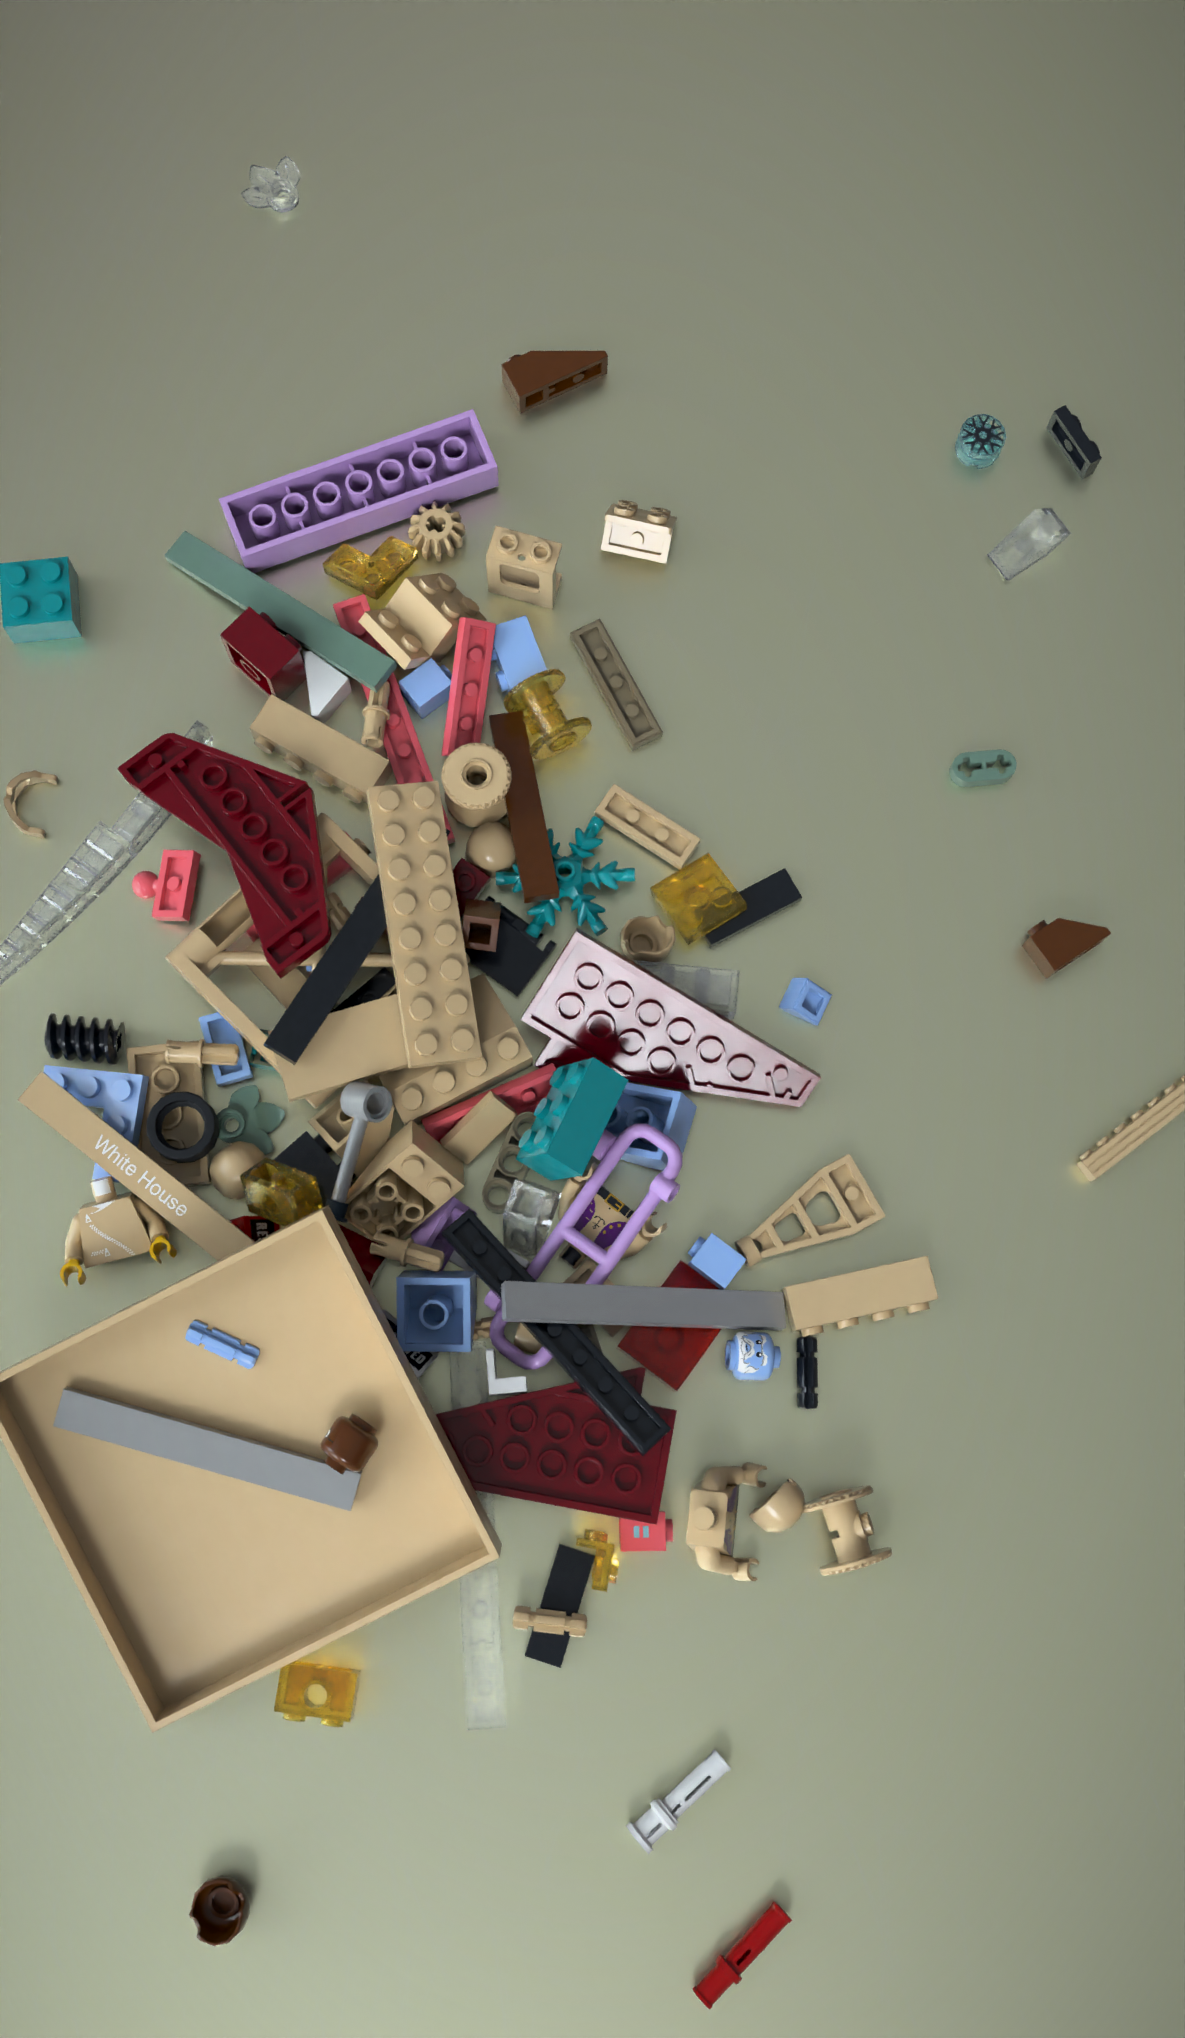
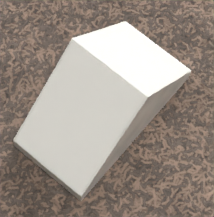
M303 651L311 715L325 724L351 693L352 689L349 678L313 652Z

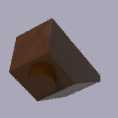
M1057 918L1050 924L1043 920L1027 931L1030 937L1022 946L1047 979L1102 943L1111 932L1106 927Z

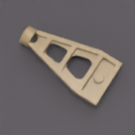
M847 1154L818 1170L753 1233L736 1241L735 1247L738 1253L747 1259L745 1265L749 1268L767 1257L854 1235L884 1218L885 1214L851 1155ZM827 1192L840 1213L839 1220L823 1226L814 1225L806 1213L808 1202L818 1193ZM794 1213L802 1224L805 1233L792 1240L782 1241L775 1231V1226L786 1216ZM754 1240L758 1241L762 1246L760 1253L753 1242Z

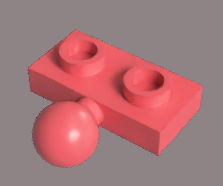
M163 850L159 878L150 871H141L134 876L132 889L137 896L144 899L155 896L152 911L153 918L159 921L189 922L201 854L194 850Z

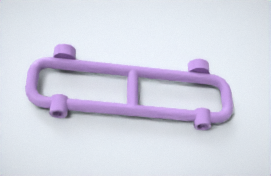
M633 1124L625 1128L618 1137L605 1129L592 1154L601 1162L526 1271L537 1280L563 1241L566 1240L598 1263V1266L585 1284L603 1285L661 1199L666 1203L671 1202L680 1189V1184L674 1180L681 1170L683 1156L679 1146L673 1139L648 1124ZM637 1138L647 1139L667 1154V1166L663 1172L654 1178L649 1187V1192L610 1249L606 1251L573 1227L630 1144ZM490 1289L485 1297L484 1304L496 1312L490 1324L489 1336L492 1345L499 1353L523 1369L535 1370L545 1366L553 1357L543 1346L536 1354L528 1355L505 1338L504 1328L507 1322L502 1321V1301Z

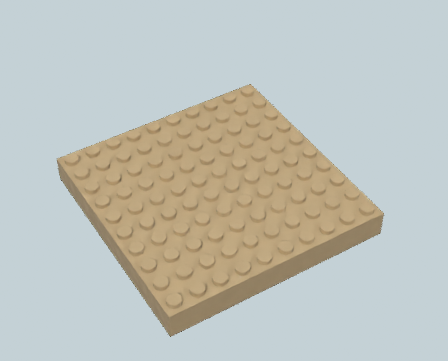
M329 1205L0 1371V1438L152 1733L500 1557L502 1543ZM194 1320H198L207 1324L208 1330L218 1329L241 1340L240 1344L243 1346L248 1343L257 1347L260 1353L252 1369H247L237 1364L238 1360L235 1358L230 1361L204 1349L205 1345L202 1343L197 1346L187 1341L185 1337L190 1324ZM71 1387L323 1460L328 1456L321 1449L323 1438L338 1417L346 1416L349 1418L353 1413L377 1430L374 1436L378 1439V1447L361 1470L362 1475L351 1511L54 1427L53 1424L63 1389Z

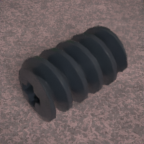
M51 1013L46 1024L45 1047L53 1059H59L64 1055L65 1059L72 1061L78 1056L80 1061L87 1062L92 1057L94 1062L102 1063L106 1058L109 1064L115 1065L121 1059L124 1050V1022H121L118 1030H115L113 1020L107 1019L104 1028H100L99 1019L94 1017L90 1027H86L85 1018L79 1016L76 1025L73 1026L69 1015H65L61 1024H57L56 1014Z

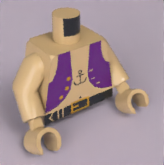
M595 1162L589 1170L584 1171L582 1176L568 1178L560 1194L559 1221L586 1184V1180L597 1167ZM601 1186L573 1228L608 1251L634 1214V1211ZM652 1212L620 1260L638 1254L653 1237L666 1230L667 1223L663 1224L659 1229L652 1225V1217L658 1212ZM570 1243L559 1254V1257L573 1269H576L587 1256Z
M746 1462L742 1467H712L705 1472L703 1480L692 1488L686 1544L695 1551L697 1563L701 1568L716 1573L732 1575L737 1581L757 1580V1577L750 1575L749 1567L750 1564L759 1565V1561L755 1558L734 1559L733 1549L739 1485L743 1483L759 1488L765 1487L766 1482L758 1481L757 1477L760 1470H767L766 1466Z

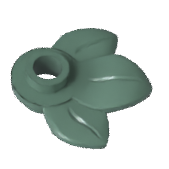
M256 1085L242 1087L232 1094L228 1108L221 1110L217 1114L219 1119V1138L226 1143L237 1141L252 1143L264 1155H267L274 1151L273 1143L268 1134L281 1124L285 1117V1111L274 1104L259 1102V1090ZM237 1120L239 1123L237 1130L233 1132L227 1131L226 1125L228 1121Z

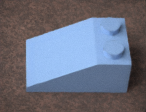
M627 1082L605 1129L618 1137L625 1128L633 1124H648L673 1139L683 1155L697 1106L682 1092ZM637 1138L630 1144L621 1160L663 1171L667 1166L668 1156L663 1150L647 1139Z

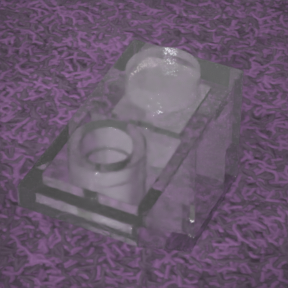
M515 1179L503 1212L504 1247L515 1254L533 1260L545 1243L562 1193L532 1181Z

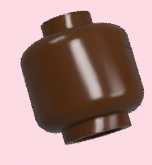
M353 1413L349 1418L346 1416L338 1417L321 1442V1449L328 1455L324 1462L342 1475L346 1469L353 1472L361 1471L378 1447V1439L374 1436L377 1430Z

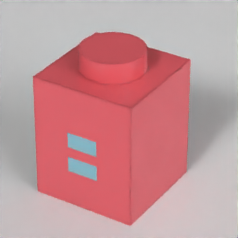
M659 1511L657 1525L619 1518V1544L621 1552L666 1551V1542H673L672 1519H665V1511Z

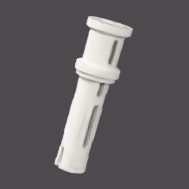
M714 1749L662 1800L658 1798L651 1801V1808L635 1823L629 1822L626 1825L627 1829L649 1854L653 1850L652 1845L669 1829L674 1831L679 1823L677 1818L727 1771L729 1772L731 1768Z

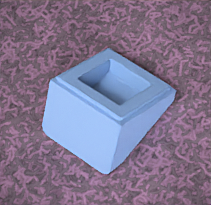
M793 978L779 1008L818 1026L832 994L808 978Z

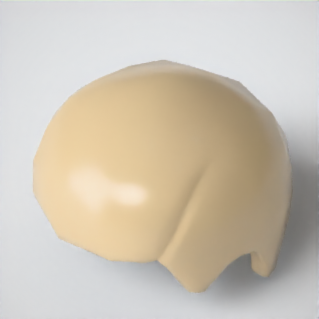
M487 822L476 828L466 844V861L490 878H496V872L508 870L516 862L510 828L499 822Z
M657 915L648 918L638 916L630 919L620 932L621 948L625 956L636 964L652 966L662 962L671 952L676 941L674 926L664 925Z
M237 1141L216 1153L211 1161L209 1175L213 1186L224 1197L229 1199L236 1198L238 1200L246 1198L265 1184L269 1165L264 1153L252 1143Z
M791 1478L787 1479L788 1482H785L780 1489L774 1491L760 1508H755L749 1514L750 1518L767 1532L780 1533L792 1528L802 1515L803 1505L805 1504L804 1493L801 1487Z

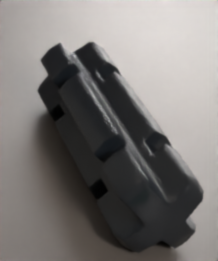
M801 1336L797 1338V1352L800 1353V1357L797 1358V1387L800 1388V1393H797V1406L801 1409H815L818 1406V1393H815V1388L818 1387L817 1358L814 1357V1353L817 1352V1339L813 1336Z

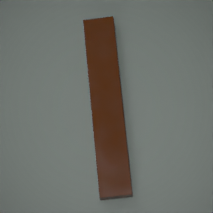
M523 710L489 715L494 747L504 754L511 767V785L504 797L524 903L559 898V888Z

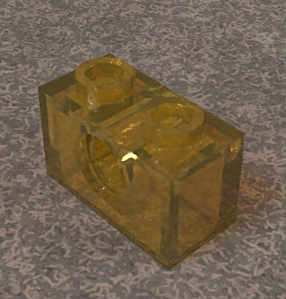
M264 1158L240 1175L249 1212L284 1227L323 1208L316 1177L270 1158Z
M294 1661L280 1669L274 1711L282 1712L283 1719L289 1721L304 1722L306 1716L321 1718L320 1724L343 1727L344 1721L350 1722L354 1717L361 1670ZM319 1684L325 1688L327 1692L325 1703L314 1704L310 1701L308 1697L310 1685Z

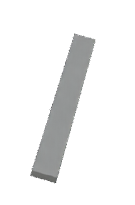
M504 1281L501 1284L502 1321L775 1331H782L786 1328L783 1292Z
M71 1387L63 1389L53 1424L54 1427L348 1511L352 1509L362 1471L353 1472L349 1469H346L342 1475L328 1466L323 1459Z

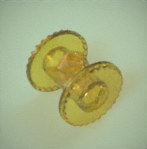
M559 669L544 670L530 676L512 688L503 700L504 707L508 712L527 710L528 715L522 718L526 727L532 735L536 733L541 735L529 750L530 755L536 760L552 758L569 750L582 741L589 734L592 727L589 718L578 717L568 720L562 709H558L560 705L554 694L562 687L566 679L564 673Z

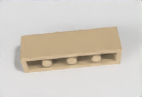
M272 694L249 728L255 740L254 744L268 754H272L275 751L284 757L283 760L289 766L299 771L305 768L313 773L314 779L327 787H331L332 784L343 790L342 793L345 797L357 804H360L361 801L368 804L367 788L384 786L392 774L391 764L388 759Z
M928 1256L791 1285L782 1289L791 1332L801 1330L802 1337L823 1333V1325L837 1323L838 1329L859 1325V1317L872 1315L873 1321L895 1317L893 1310L907 1307L908 1314L930 1309L928 1302L938 1299Z

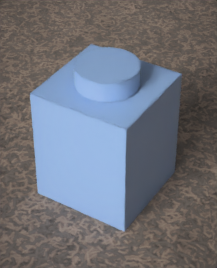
M430 658L399 681L401 694L419 717L423 719L449 700L452 674L445 665L442 664L439 667Z
M713 1233L710 1234L707 1240L700 1236L688 1251V1254L693 1257L688 1266L721 1290L728 1286L747 1260Z

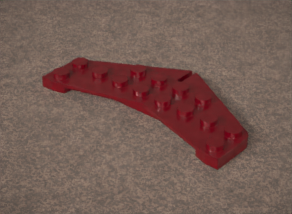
M167 733L160 736L117 768L131 787L228 853L261 941L266 961L280 979L329 942L332 930L315 795L306 781L175 733Z

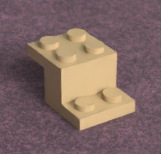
M443 573L406 577L384 609L365 611L358 622L406 670L419 667L430 658L436 663H440L456 642L459 618L468 617L482 621L487 619L479 612V606L472 599L465 597L456 588L457 585L451 577Z

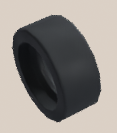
M173 1092L162 1097L151 1108L147 1118V1136L152 1147L166 1159L177 1163H191L205 1157L215 1147L219 1137V1119L214 1109L199 1095L190 1092ZM188 1106L196 1109L201 1114L204 1120V1133L195 1145L179 1149L165 1141L162 1134V1124L165 1116L171 1110Z

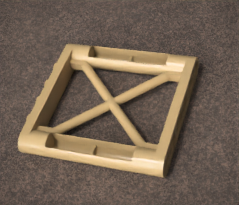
M320 813L317 819L326 891L327 867L339 855L371 886L379 872L378 865L368 856L371 853L368 847L358 838L352 840L330 817ZM239 888L165 958L280 1074L274 1052L264 1046V1042L268 1037L208 978L221 965L270 966L266 961L263 951H225L254 924L242 890ZM326 945L298 966H312L313 971L325 954ZM370 952L361 967H393L391 953ZM466 953L467 964H468V963L470 962V958H469V956H468L467 953ZM396 983L381 998L397 994ZM338 1088L304 1099L317 1109Z

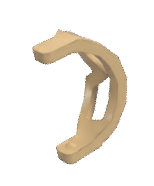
M36 770L20 773L10 780L6 787V796L3 799L4 806L16 827L23 834L44 838L45 830L29 827L19 819L16 803L21 793L29 786L39 782L57 784L58 777Z

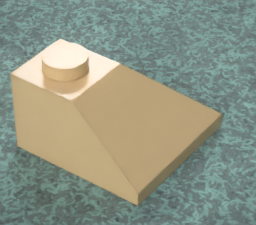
M367 1079L360 1081L371 1084ZM341 1092L311 1118L308 1123L342 1160L354 1117L347 1116L343 1112L340 1104ZM393 1105L389 1115L383 1121L378 1123L368 1122L354 1170V1174L358 1178L389 1140L395 1108Z

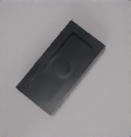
M1066 405L1054 411L1046 428L1081 479H1084L1094 473L1102 457L1096 443L1089 440L1082 430L1078 417L1071 414Z

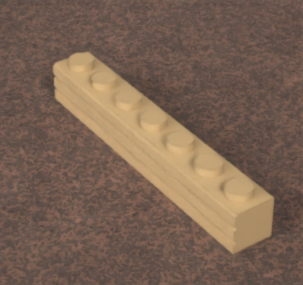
M1185 1075L1180 1078L1183 1082L1176 1086L1173 1083L1165 1089L1164 1093L1166 1095L1161 1099L1157 1096L1147 1103L1149 1107L1143 1112L1140 1109L1130 1117L1132 1121L1126 1125L1123 1122L1113 1130L1115 1134L1111 1138L1105 1136L1096 1143L1098 1148L1093 1152L1091 1149H1088L1079 1156L1081 1161L1076 1165L1090 1182L1105 1173L1185 1110Z

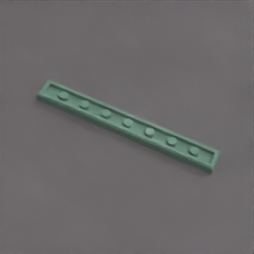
M187 531L182 533L164 555L169 563L242 609L246 610L250 606L258 614L261 612L266 613L276 624L277 631L284 635L289 634L298 644L376 693L397 668L396 662Z

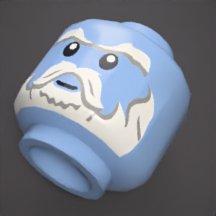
M741 1331L726 1343L725 1366L727 1370L732 1371L733 1376L738 1380L764 1381L770 1378L773 1368H779L780 1347L774 1346L773 1340L768 1333Z

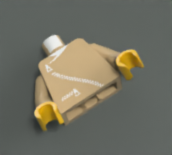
M106 1176L90 1182L95 1201L84 1204L79 1209V1213L73 1216L65 1242L66 1264L60 1270V1278L68 1286L69 1275L77 1272L78 1282L82 1285L86 1281V1275L80 1266L83 1262L86 1269L150 1252L151 1257L161 1264L162 1261L159 1255L163 1249L167 1248L169 1255L173 1258L177 1255V1250L168 1241L169 1235L163 1216L133 1192L117 1195L112 1176Z

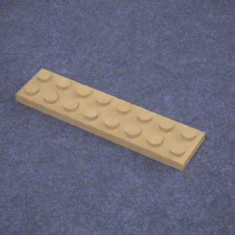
M438 781L368 787L366 793L408 1068L480 1060L482 1058L439 783Z

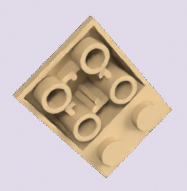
M411 1120L385 1143L349 1189L345 1202L349 1204L345 1219H348V1222L376 1243L377 1241L373 1240V1237L377 1231L403 1240L465 1186L463 1162Z

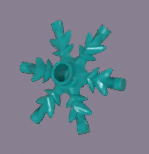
M593 816L584 833L579 827L575 829L576 845L569 842L572 854L567 857L557 854L560 842L553 845V830L551 828L547 830L559 888V898L540 901L542 902L541 904L527 911L528 915H535L526 929L530 936L538 938L546 921L552 927L555 925L554 909L562 912L558 901L562 897H570L574 900L571 912L578 908V925L582 926L587 920L596 936L607 931L608 928L598 916V913L605 912V908L590 902L596 896L584 894L583 887L586 883L592 882L597 888L601 889L602 882L608 887L617 890L619 886L616 881H635V868L616 869L617 861L610 862L602 869H600V862L592 870L584 868L582 864L583 858L595 855L589 852V850L603 843V839L595 838L604 825L603 820ZM513 864L512 867L515 872H496V886L515 884L513 892L516 893L522 889L517 864ZM562 874H570L567 877L561 876Z

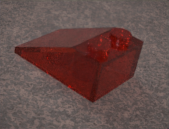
M681 1260L661 1286L719 1289ZM631 1326L616 1349L640 1367L646 1368L649 1374L670 1390L676 1392L721 1329Z

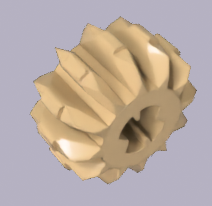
M434 501L431 505L432 509L428 510L421 505L419 515L411 516L410 523L412 526L408 529V536L413 540L412 548L415 552L422 550V556L425 560L432 554H435L436 560L440 562L442 554L446 553L453 558L455 554L454 548H462V536L465 534V525L461 523L459 512L451 513V506L448 503L442 509H438V505Z

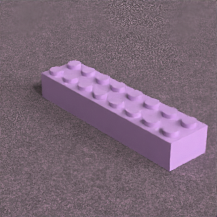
M471 409L219 498L244 567L256 573L410 518L412 515H418L421 505L429 510L432 509L431 505L434 501L438 507H441L447 503L449 504L499 486L498 466L476 414Z

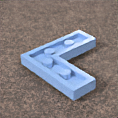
M45 1065L44 1073L85 1106L104 1108L102 1119L138 1147L149 1081L148 1076ZM95 1163L93 1179L112 1176ZM112 1176L113 1182H118V1183H120L118 1180H116V1179Z

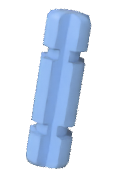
M194 1320L190 1324L185 1337L187 1341L197 1346L202 1343L205 1345L204 1349L230 1361L235 1358L238 1360L237 1364L247 1369H252L260 1353L257 1347L248 1343L243 1346L240 1344L241 1340L218 1329L208 1330V1325L198 1320Z

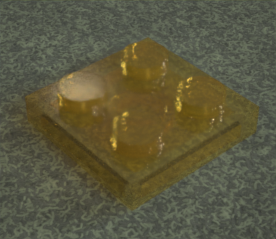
M709 853L650 887L651 895L688 945L747 910L745 900Z

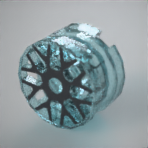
M978 414L968 418L963 423L956 439L955 451L957 457L966 466H977V469L993 465L1005 444V428L999 420L990 415Z

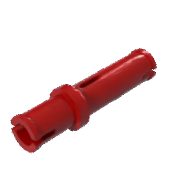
M775 1901L725 1956L720 1954L715 1960L717 1965L693 1988V1992L708 2009L713 2007L712 2005L733 1982L737 1985L742 1980L741 1974L765 1950L782 1929L792 1921Z

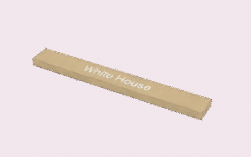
M41 1071L18 1098L19 1102L217 1261L255 1242L44 1072Z

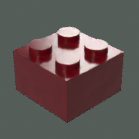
M249 606L220 634L231 663L269 697L272 694L285 701L307 679L304 658L300 654L302 648L289 634L282 636L276 630L277 626L266 613L261 612L258 614Z

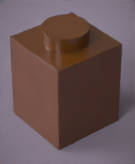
M466 899L462 927L465 948L496 952L502 903Z

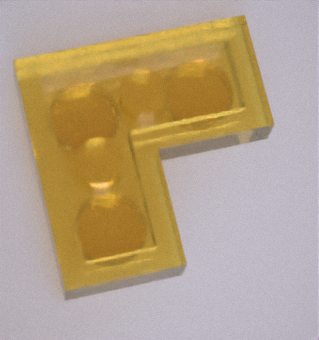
M390 536L370 556L343 543L323 563L325 574L378 600L419 557L417 548Z

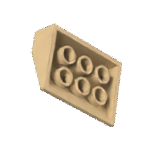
M484 973L470 979L482 1052L480 1060L410 1069L406 1067L378 1076L383 1086L390 1092L392 1103L404 1126L411 1120L420 1125L422 1124L421 1119L470 1099L533 1065V1057Z

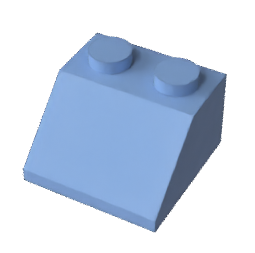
M404 1270L396 1277L397 1340L403 1351H472L477 1309V1281L474 1271L432 1272L429 1270Z

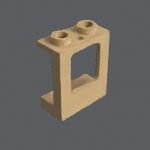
M495 526L486 554L488 592L553 609L562 581V574L556 572L562 543ZM520 556H524L526 559L524 561H520L518 558Z

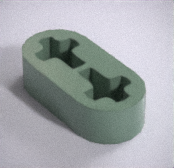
M1006 750L965 752L959 754L954 759L949 768V775L951 780L960 787L1003 784L1014 774L1017 762L1015 757ZM997 760H1000L1002 766H1007L1003 774L999 773L998 768L987 769V767H992ZM963 763H966L969 769L979 768L973 770L969 777L965 776L964 771H958Z

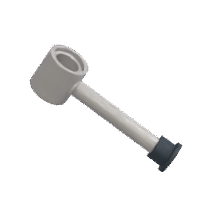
M360 1081L350 1082L341 1094L340 1104L343 1112L347 1116L354 1117L332 1197L331 1199L327 1198L325 1206L329 1205L336 1220L344 1223L348 1222V1219H345V1215L349 1205L345 1202L368 1122L378 1123L383 1121L389 1115L392 1108V1097L388 1089Z

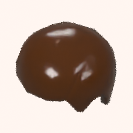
M218 1876L205 1881L194 1893L192 1909L189 1914L196 1924V1936L200 1941L214 1947L227 1944L246 1925L250 1915L249 1898L240 1882L232 1877Z

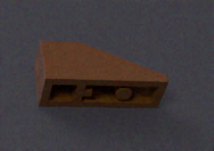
M530 351L523 355H514L501 364L502 382L521 414L607 374L608 355L605 351Z

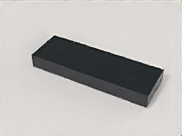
M786 868L695 914L693 919L711 948L801 901L802 896Z
M559 1544L540 1608L564 1611L566 1616L578 1613L595 1555ZM532 1630L525 1656L561 1668L570 1639L569 1632L564 1631V1635Z

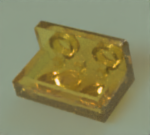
M585 1529L584 1536L576 1535L575 1545L596 1549L590 1585L594 1590L607 1592L608 1583L616 1584L619 1561L617 1558H613L615 1544L613 1541L607 1540L608 1534L606 1532Z

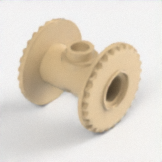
M468 743L455 749L444 762L441 775L445 790V802L449 812L457 821L469 827L478 828L487 822H499L507 814L504 797L509 791L512 779L511 767L507 758L497 748L486 743Z
M871 1485L836 1491L803 1505L802 1513L822 1509L829 1531L837 1530L839 1534L832 1538L838 1560L820 1567L819 1570L822 1575H834L857 1570L880 1562L892 1555L891 1547L870 1549L868 1536L874 1535L873 1524L869 1513L861 1514L855 1499L874 1492Z

